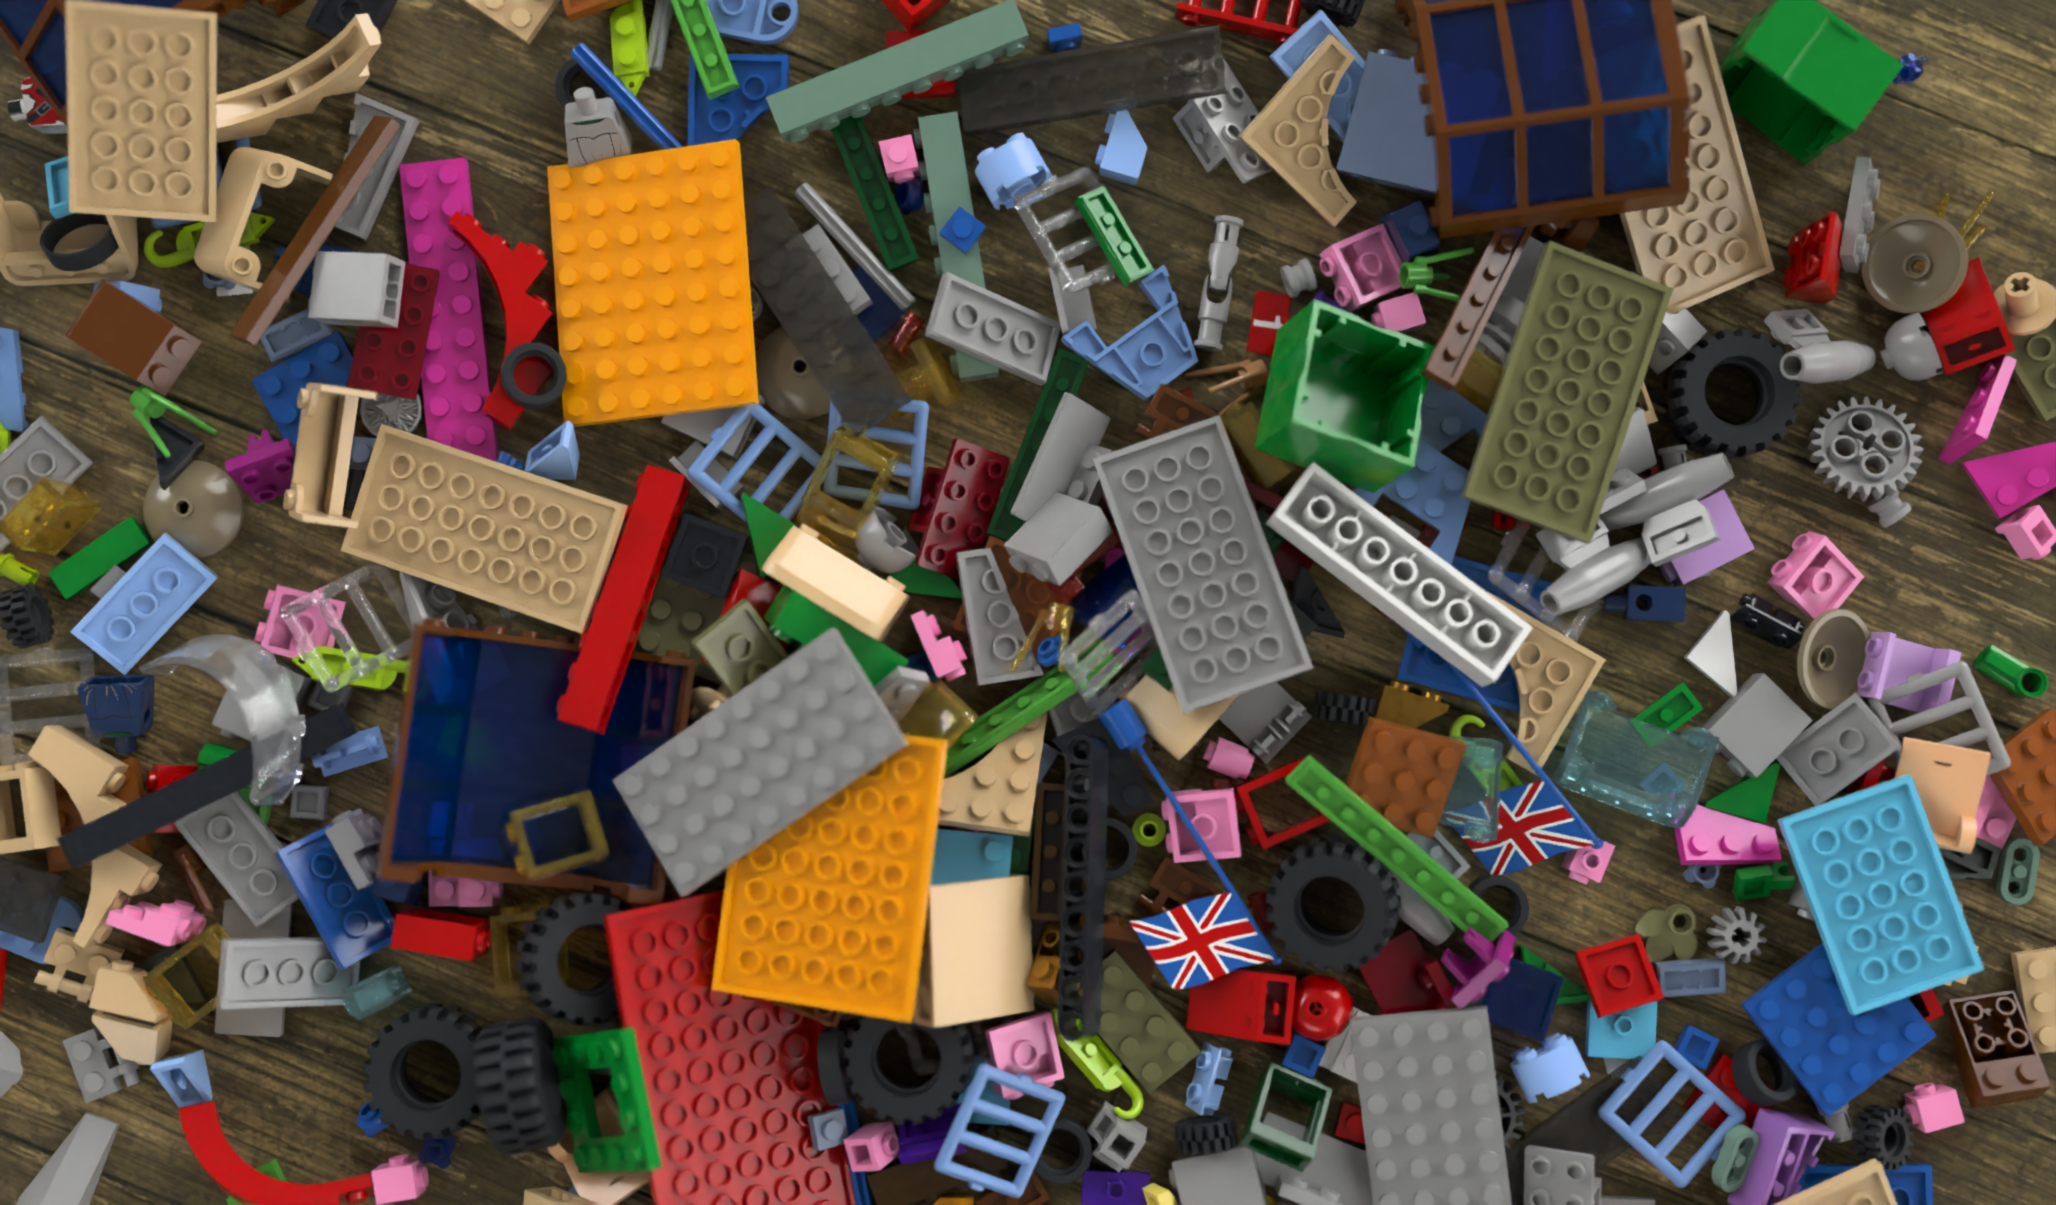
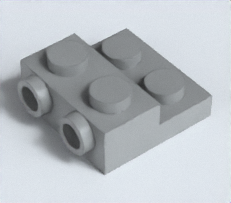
M361 808L353 812L351 810L346 811L332 819L334 825L326 829L325 833L355 886L360 890L374 885L380 854L379 852L376 853L374 848L381 845L383 828L375 817H371L369 813L364 814Z

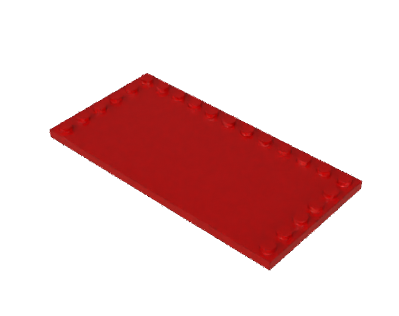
M725 889L603 916L622 1027L634 1028L662 1167L648 1171L654 1205H856L845 1144L821 1151L813 1150L808 1116L838 1108V1104H828L823 1093L817 1057L818 1036L821 1030H826V1026L817 1020L772 1004L773 1000L712 990Z

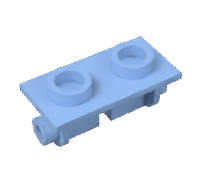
M375 726L359 731L312 755L314 767H321L323 777H327L388 758L380 727Z
M1204 1041L1201 1053L1196 1058V1070L1192 1083L1187 1088L1185 1103L1187 1107L1199 1115L1204 1113L1213 1116L1214 1110L1219 1109L1224 1086L1215 1084V1079L1227 1080L1234 1059L1231 1057L1232 1050L1221 1046L1217 1048Z

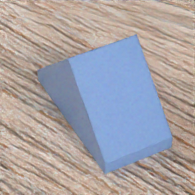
M567 420L528 451L524 471L552 480H576L580 452L573 423Z
M203 1049L170 1056L151 1064V1071L179 1108L212 1101L213 1095Z

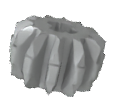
M1739 906L1733 912L1730 908L1725 907L1722 909L1723 919L1716 915L1711 917L1716 927H1709L1706 929V932L1715 937L1709 940L1707 944L1711 948H1717L1715 955L1718 958L1723 959L1727 957L1728 962L1736 964L1739 959L1742 962L1748 963L1751 962L1750 952L1755 955L1762 954L1756 945L1758 942L1765 943L1767 941L1765 937L1758 935L1765 926L1760 922L1755 923L1757 919L1756 913L1751 911L1746 913L1745 909ZM1735 929H1738V930H1740L1741 935L1738 936V935H1736V933L1733 932V931H1734ZM1732 934L1739 938L1738 941L1732 940Z

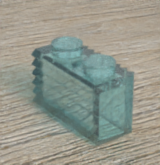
M395 965L343 990L345 996L343 1002L351 1016L362 1020L410 996L412 989L401 967Z

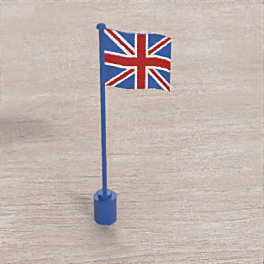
M1401 627L1404 630V632L1409 636V638L1413 641V643L1417 646L1418 649L1422 646H1425L1428 650L1430 649L1427 645H1425L1423 642H1421L1419 639H1417L1415 636H1413L1411 633H1409L1407 630ZM1446 661L1541 778L1539 781L1507 788L1470 806L1442 812L1490 874L1503 875L1520 871L1558 853L1582 847L1602 848L1604 844L1603 839H1598L1468 677Z
M1127 698L1107 708L1098 717L1120 750L1127 748L1131 752L1136 749L1228 890L1227 893L1194 899L1154 917L1128 920L1171 988L1184 989L1198 986L1238 968L1270 961L1273 965L1281 964L1283 960L1282 955H1277L1141 746L1146 742L1143 736L1148 733V730Z

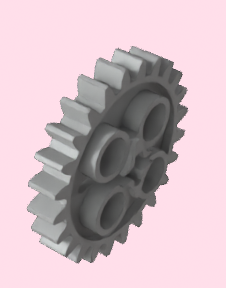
M1865 396L1860 405H1858L1854 397H1851L1847 407L1844 403L1838 401L1834 410L1829 407L1826 409L1823 417H1819L1814 424L1816 428H1813L1809 435L1813 440H1811L1807 447L1808 450L1814 451L1809 461L1820 463L1814 471L1815 474L1826 473L1827 475L1823 482L1824 485L1834 481L1837 483L1834 490L1835 493H1838L1842 488L1848 489L1847 498L1851 499L1855 492H1859L1862 501H1865L1870 493H1872L1876 501L1881 499L1884 492L1892 497L1897 488L1903 490L1906 487L1908 480L1911 481L1917 473L1915 470L1922 463V460L1917 457L1921 455L1923 448L1915 446L1922 437L1917 434L1911 435L1916 424L1910 423L1905 425L1903 423L1907 416L1906 413L1898 416L1893 414L1896 405L1893 404L1886 410L1882 408V399H1879L1874 406L1870 405L1869 398ZM1852 424L1860 425L1864 431L1857 430ZM1882 441L1890 442L1894 448L1885 446ZM1835 449L1845 451L1848 456L1838 454ZM1865 466L1873 467L1878 474L1869 472Z

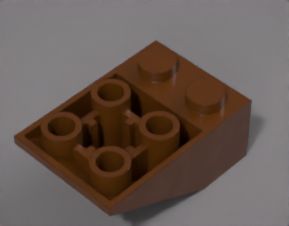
M2015 990L1947 1001L1959 1075L1971 1109L2038 1099L2051 1087Z

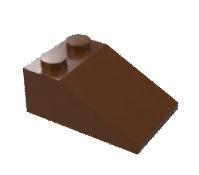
M104 279L65 334L70 340L163 396L168 393L203 342L189 329Z

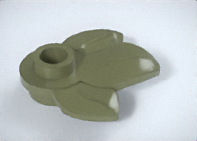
M1673 904L1665 911L1650 910L1643 914L1634 926V931L1647 936L1644 947L1651 963L1664 960L1673 953L1680 960H1691L1697 949V939L1693 933L1696 918L1693 911L1683 904ZM1681 915L1682 920L1680 924L1674 926L1673 919L1675 916Z

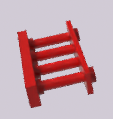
M1189 0L1188 4L1178 2L1175 19L1181 20L1180 22L1186 26L1198 27L1200 24L1277 41V45L1281 46L1298 30L1297 25L1302 4H1300L1301 0L1289 1L1284 25L1265 21L1269 0H1256L1252 18L1233 14L1236 0H1222L1220 11L1201 7L1202 0Z

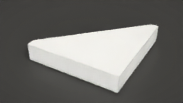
M1724 610L1720 612L1683 658L1730 697H1735L1737 694L1730 614Z

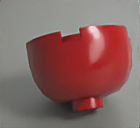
M1311 974L1298 980L1295 986L1292 1028L1302 1037L1313 1041H1329L1341 1035L1350 1024V1018H1352L1354 1012L1353 1000L1347 987L1336 978L1326 974ZM1317 1002H1319L1323 1008L1318 1007ZM1313 1003L1315 1008L1311 1011L1310 1007ZM1317 1010L1322 1012L1320 1015H1315Z

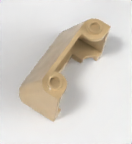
M1146 675L1136 685L1129 682L1117 695L1120 700L1127 698L1148 730L1147 734L1176 760H1180L1239 696L1237 695L1183 714L1173 686L1167 691Z

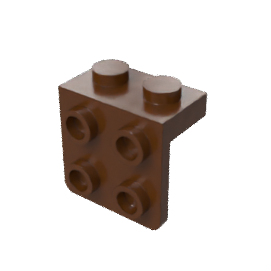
M1105 914L1103 957L1116 948L1150 988L1155 967L1154 960L1132 926L1124 923V918Z

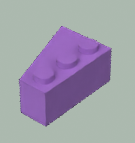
M1759 1108L1752 1128L1759 1136L1757 1150L1743 1184L1737 1190L1730 1192L1727 1202L1732 1205H1774L1798 1194L1802 1188L1798 1181L1808 1165L1812 1168L1815 1167L1819 1160L1815 1157L1816 1152L1825 1138L1830 1141L1832 1140L1836 1131L1807 1114Z

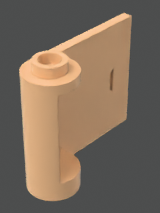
M1904 737L1894 778L1905 774L1912 776L1938 848L1971 854L1977 835V821L1975 818L1991 753ZM1935 761L1943 762V763H1948V764H1950V765L1941 764V763H1936Z
M609 1086L594 1097L601 1135L624 1133L618 1120L620 1111L617 1097L612 1087ZM568 1127L564 1138L556 1146L547 1147L549 1153L557 1161L564 1164L578 1195L590 1200V1205H617L650 1181L648 1171L579 1173L578 1166L573 1159L574 1144Z

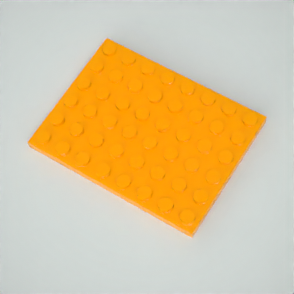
M733 139L605 158L584 166L569 168V164L547 167L559 355L566 365L567 380L562 391L564 423L568 420L573 423L574 427L758 405L740 143Z
M903 735L909 745L727 868L712 990L893 1020L913 1021L948 740Z

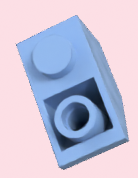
M1119 105L1116 115L1109 114L1104 131L1110 134L1106 146L1100 144L1095 164L1100 165L1099 176L1137 186L1147 152V145L1126 107Z

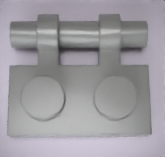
M97 1027L63 1040L85 1103L123 1089L118 1077L120 1075H123L127 1087L141 1082L137 1069L140 1068L139 1064L122 1059L115 1050L114 1053L119 1065L114 1067L108 1048L112 1046L104 1039Z

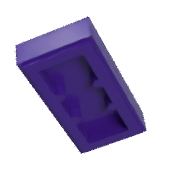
M1088 1168L1082 1177L1081 1204L1147 1205L1142 1188L1150 1184V1172L1121 1170L1119 1173L1116 1170Z

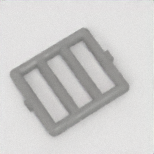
M1959 661L1925 675H1921L1920 672L1906 677L1908 681L1883 690L1881 699H1867L1870 709L1900 744L1901 742L1897 735L1972 708L1980 727L1937 743L1964 748L1986 740L1994 758L1989 761L1986 776L2007 769L2011 765V760L1966 662ZM1958 677L1966 696L1896 722H1891L1884 704ZM1901 747L1890 754L1896 768Z

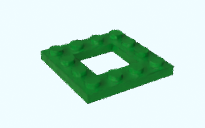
M628 1027L579 1033L553 1038L554 1048L552 1054L554 1062L558 1066L561 1080L559 1090L565 1100L567 1110L566 1124L572 1135L574 1144L573 1159L578 1166L579 1173L651 1171L662 1167L634 1028ZM611 1067V1086L617 1097L620 1111L618 1120L624 1133L601 1135L588 1069Z

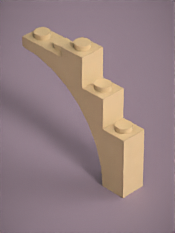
M368 13L355 15L348 25L329 43L288 69L240 89L217 95V143L266 135L276 119L313 113L323 97L359 91L370 76L368 63L382 44L379 31L373 26Z
M47 725L44 727L28 755L49 770L67 790L79 810L84 824L126 805L125 802L111 794L117 792L123 785L126 778L124 773L128 768L127 764L61 725ZM129 844L93 860L91 892L84 918L72 942L82 948L102 944L109 937L113 929L112 926L105 924L109 911L128 905L130 901L128 895L136 896L151 891L159 879L157 872L162 864Z

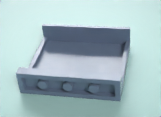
M1378 49L1377 53L1368 51L1336 170L1342 176L1436 197L1434 148L1432 136L1426 137L1424 116L1428 115L1427 105L1420 104L1419 84H1423L1421 73H1415L1414 56H1411L1410 60L1397 58L1398 54L1396 52L1386 49ZM1444 63L1443 67H1438L1447 125L1491 119L1497 94L1501 90V81L1495 79V74L1477 70L1476 74L1462 72V67L1450 63ZM1487 132L1449 137L1452 201L1469 204L1472 193L1471 187Z

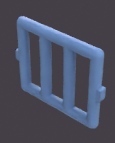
M834 388L831 391L824 494L830 497L861 501L864 507L875 508L879 504L916 510L920 506L929 415L928 403L921 400L888 396V391L875 389L873 393ZM844 402L915 413L914 430L909 432L842 421ZM841 434L912 445L911 462L907 464L840 453ZM838 466L909 477L908 495L838 485Z
M758 404L738 407L722 428L716 427L709 436L712 440L689 467L687 473L692 480L747 523L743 503L733 496L730 491L776 435L790 449L751 497L763 504L801 456L815 469L779 513V515L791 521L798 511L803 513L811 503L808 501V498L824 479L826 460ZM750 414L765 427L723 480L717 483L704 470Z
M1664 1040L1658 1041L1633 1070L1629 1067L1620 1077L1624 1081L1598 1109V1116L1679 1188L1686 1187L1710 1158L1714 1161L1718 1158L1726 1132L1740 1125L1746 1117L1743 1109ZM1664 1057L1678 1071L1636 1119L1628 1125L1615 1111ZM1690 1080L1703 1094L1655 1148L1652 1147L1640 1136L1641 1133L1684 1084ZM1716 1103L1729 1116L1679 1171L1666 1157L1710 1106Z
M981 1064L973 1077L934 1163L935 1170L966 1181L970 1188L981 1192L984 1188L1013 1198H1020L1065 1102V1095L1060 1091L1033 1082V1078L1024 1073L1018 1072L1016 1076L995 1067ZM987 1080L1049 1102L1042 1120L979 1099ZM973 1111L1035 1133L1028 1150L1024 1151L965 1130ZM961 1143L1021 1164L1013 1183L951 1162L958 1144Z

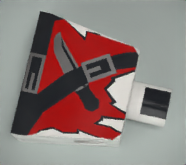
M67 63L40 73L63 106L67 101ZM32 77L23 79L21 81L23 99L7 103L8 112L12 120L27 119L30 127L44 134L68 133V128Z

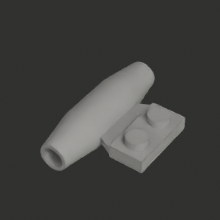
M1809 309L1772 311L1764 320L1765 324L1771 329L1770 333L1774 339L1784 345L1790 344L1796 349L1785 354L1780 362V370L1788 379L1811 384L1843 381L1870 370L1875 364L1876 355L1871 347L1846 340L1830 341L1827 335L1829 331Z
M1724 453L1678 464L1644 479L1647 491L1600 514L1599 517L1608 531L1644 523L1641 535L1650 560L1654 566H1660L1720 541L1709 510L1697 500L1734 478L1732 468Z
M1600 517L1591 543L1585 544L1547 529H1542L1535 534L1552 562H1556L1567 570L1541 593V604L1546 612L1557 616L1590 605L1630 582L1652 563L1642 536L1609 546L1608 529Z
M1437 829L1433 838L1411 832L1404 834L1456 879L1471 867ZM1359 845V848H1361V849L1367 851V850L1364 849L1361 845ZM1390 870L1388 873L1390 878L1396 877L1399 885L1396 894L1401 896V907L1398 911L1399 917L1434 946L1444 942L1455 930L1450 920Z

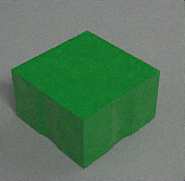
M1816 0L1771 1L1743 28L1718 62L1731 111L1755 126L1767 138L1804 165L1821 155L1827 146L1837 144L1853 133L1904 66Z
M1314 299L1277 330L1254 449L1304 468H1308L1314 462L1339 481L1372 493L1376 492L1415 466L1421 429V404L1429 380L1421 375L1434 346L1394 330L1376 327L1354 314Z

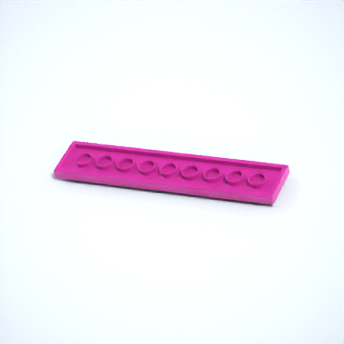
M464 157L399 165L409 264L440 271L421 373L427 439L496 461L499 455L496 423L481 413V409L492 391L479 261L469 247L448 230V221L456 211L463 216L467 213L474 217L468 160Z

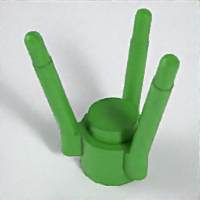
M1470 247L1431 256H1415L1414 262H1403L1399 273L1401 287L1413 289L1414 294H1427L1457 302L1460 295L1427 287L1431 285L1432 280H1448L1450 278L1449 274L1433 273L1432 267L1427 266V264L1473 254L1474 249Z
M145 385L138 387L130 397V404L136 408L132 416L141 422L165 457H170L171 454L147 418H158L164 414L166 409L212 435L217 434L215 428Z

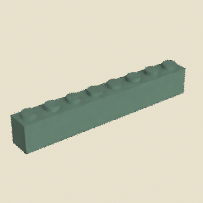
M1008 0L767 96L766 100L783 141L787 142L790 140L791 143H796L806 139L809 136V132L819 128L829 130L838 126L840 120L849 116L853 118L862 117L868 114L872 107L883 103L884 106H889L897 103L902 99V95L914 91L915 94L925 92L933 86L932 83L939 80H955L963 75L964 70L974 66L976 69L985 68L994 62V58L1004 54L1007 57L1015 56L1025 50L1024 46L1029 45V34L1015 0Z
M955 111L918 117L919 128L913 129L916 149L923 148L925 159L918 161L921 181L928 180L930 190L929 193L923 194L926 213L933 212L935 225L929 226L931 244L939 246L940 257L934 258L937 278L949 272L986 289L978 241L965 255L939 234L959 206L974 217L958 113ZM955 349V355H949L952 375L959 374L961 383L999 377V368L957 349Z

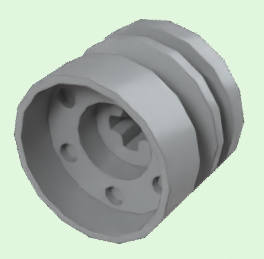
M1508 295L1503 296L1496 303L1489 318L1491 323L1487 322L1472 352L1474 358L1499 380L1525 305L1518 299Z

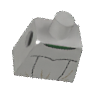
M590 87L577 89L573 94L575 102L565 105V134L569 168L588 165L605 158L631 155L632 137L614 100L609 97L596 99L594 91Z

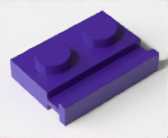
M962 1103L955 1104L951 1109H945L942 1116L934 1120L931 1117L926 1118L923 1124L913 1125L912 1120H906L904 1125H899L898 1144L900 1146V1153H898V1158L902 1165L938 1157ZM959 1143L954 1155L967 1153V1147Z

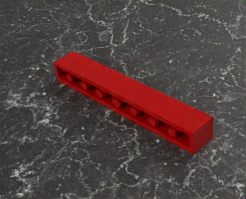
M647 464L645 472L638 476L635 486L637 495L634 503L627 507L624 517L626 526L623 534L618 536L613 551L615 556L611 567H608L605 574L601 596L593 604L591 610L592 621L589 630H585L581 636L579 643L581 652L578 661L572 663L568 673V681H570L566 694L560 696L557 703L556 712L559 713L557 719L567 725L604 736L692 485L685 475Z

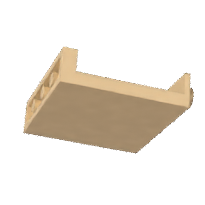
M1010 873V876L930 885L914 1007L915 1024L940 1027L1034 1011L1035 993L1025 986L1033 964L1029 875Z

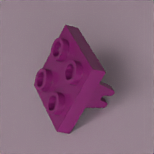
M266 429L261 431L262 437L260 440L254 434L249 435L248 453L224 461L226 473L257 504L263 501H271L277 496L285 494L286 489L290 490L296 446L288 438L274 443Z
M1470 927L1465 932L1466 936L1463 939L1477 955L1468 963L1450 949H1446L1442 953L1441 962L1458 978L1451 1001L1460 1009L1470 1001L1473 1004L1479 1001L1487 990L1486 986L1493 980L1499 982L1510 970L1508 963L1514 955L1512 948L1515 936L1507 929L1491 943Z

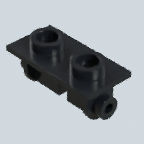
M1754 593L1751 595L1743 594L1739 601V605L1742 607L1730 616V619L1741 624L1743 628L1754 631L1769 639L1773 644L1786 649H1790L1801 641L1804 634L1802 632L1805 624L1801 623V618L1781 608L1776 609L1774 616L1770 615L1773 604Z

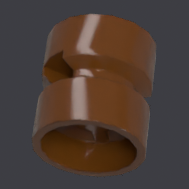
M1561 194L1556 201L1567 200L1568 198ZM1591 217L1540 224L1537 232L1552 241L1559 239L1560 245L1580 252L1597 229L1601 219Z

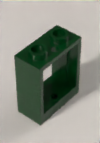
M1270 1062L1259 1077L1239 1145L1303 1172L1314 1159L1333 1089L1323 1085L1322 1082L1315 1078H1307L1293 1072L1282 1064ZM1269 1088L1311 1106L1302 1140L1259 1122Z

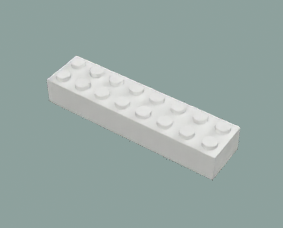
M1314 462L1301 474L1265 523L1481 687L1497 680L1533 628Z

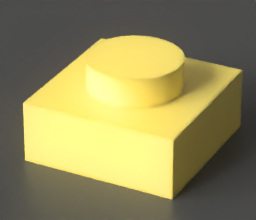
M1155 1183L1142 1188L1147 1205H1177L1174 1195L1168 1189Z

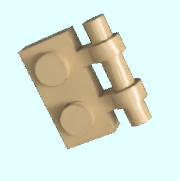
M58 927L43 960L45 963L56 966L54 973L39 970L34 983L46 986V990L57 993L59 990L77 996L78 1001L87 1003L88 1000L91 1001L98 968L113 962L115 959H121L125 949L104 942L88 948H82L72 942L76 933ZM67 970L86 976L84 983L64 978Z

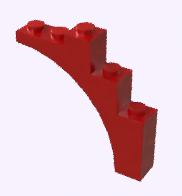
M456 211L448 221V230L467 245L481 262L498 294L505 326L504 363L506 356L515 347L524 343H533L551 320L553 312L549 310L550 305L538 295L534 294L532 297L528 295V292L546 270L548 261L544 258L546 256L545 253L531 243L527 246L520 241L515 249L511 251L508 249L510 244L497 234L490 236L481 229L482 224L476 218L467 213L463 216ZM537 356L526 357L515 366L513 372L514 381L523 393L537 395L554 371L546 360ZM500 370L496 384L484 403L481 413L507 432H510L527 408L517 405L506 395L502 387Z

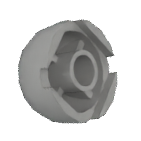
M1919 312L1907 315L1894 322L1884 337L1886 349L1880 351L1887 370L1894 367L1900 377L1914 381L1928 379L1943 373L1932 338L1922 328V326H1925V323Z
M875 507L858 524L855 533V544L859 552L857 557L862 565L869 570L874 568L879 572L892 574L900 572L916 560L919 546L911 532L906 527L902 532L894 524L897 518L880 507Z

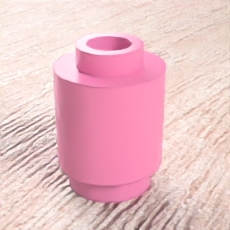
M1218 737L1216 742L1210 740L1203 759L1208 761L1207 768L1234 779L1238 777L1246 779L1252 768L1255 755L1249 753V749Z

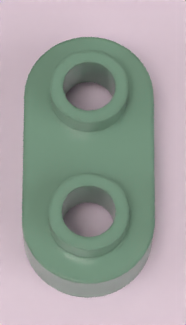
M2024 838L2009 839L2006 841L2003 850H2001L1995 891L1997 896L2005 903L2023 905L2033 897L2040 852L2038 847L2034 846L2030 840ZM2016 849H2019L2021 852L2018 860H2015L2013 855ZM2013 881L2015 884V890L2012 893H2010L2008 890V885L2010 882Z
M1740 1124L1729 1129L1724 1136V1143L1717 1161L1712 1167V1181L1725 1192L1737 1190L1747 1176L1759 1144V1136L1755 1131Z

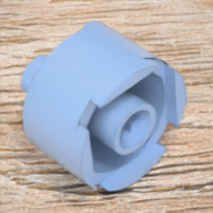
M1017 133L1011 136L1006 144L997 149L988 148L977 156L979 164L975 169V175L996 210H1000L1001 204H1004L1007 209L1023 204L1039 193L1037 188L1039 184L1044 181L1047 186L1052 178V174L1031 139L1026 138L1024 133Z
M1557 1032L1541 1039V1047L1529 1049L1527 1046L1510 1054L1513 1061L1509 1065L1528 1103L1538 1102L1535 1095L1544 1093L1546 1099L1579 1085L1582 1083L1579 1076L1584 1078L1590 1077L1572 1037H1566L1565 1034L1560 1035Z

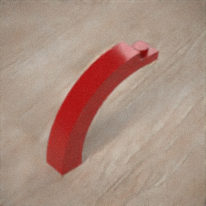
M214 1101L179 1109L182 1128L200 1166L222 1191L243 1205H341L340 1203L346 1201L347 1204L353 1205L368 1200V1196L375 1195L371 1173L323 1184H296L269 1177L247 1164L229 1145L223 1134L218 1109Z

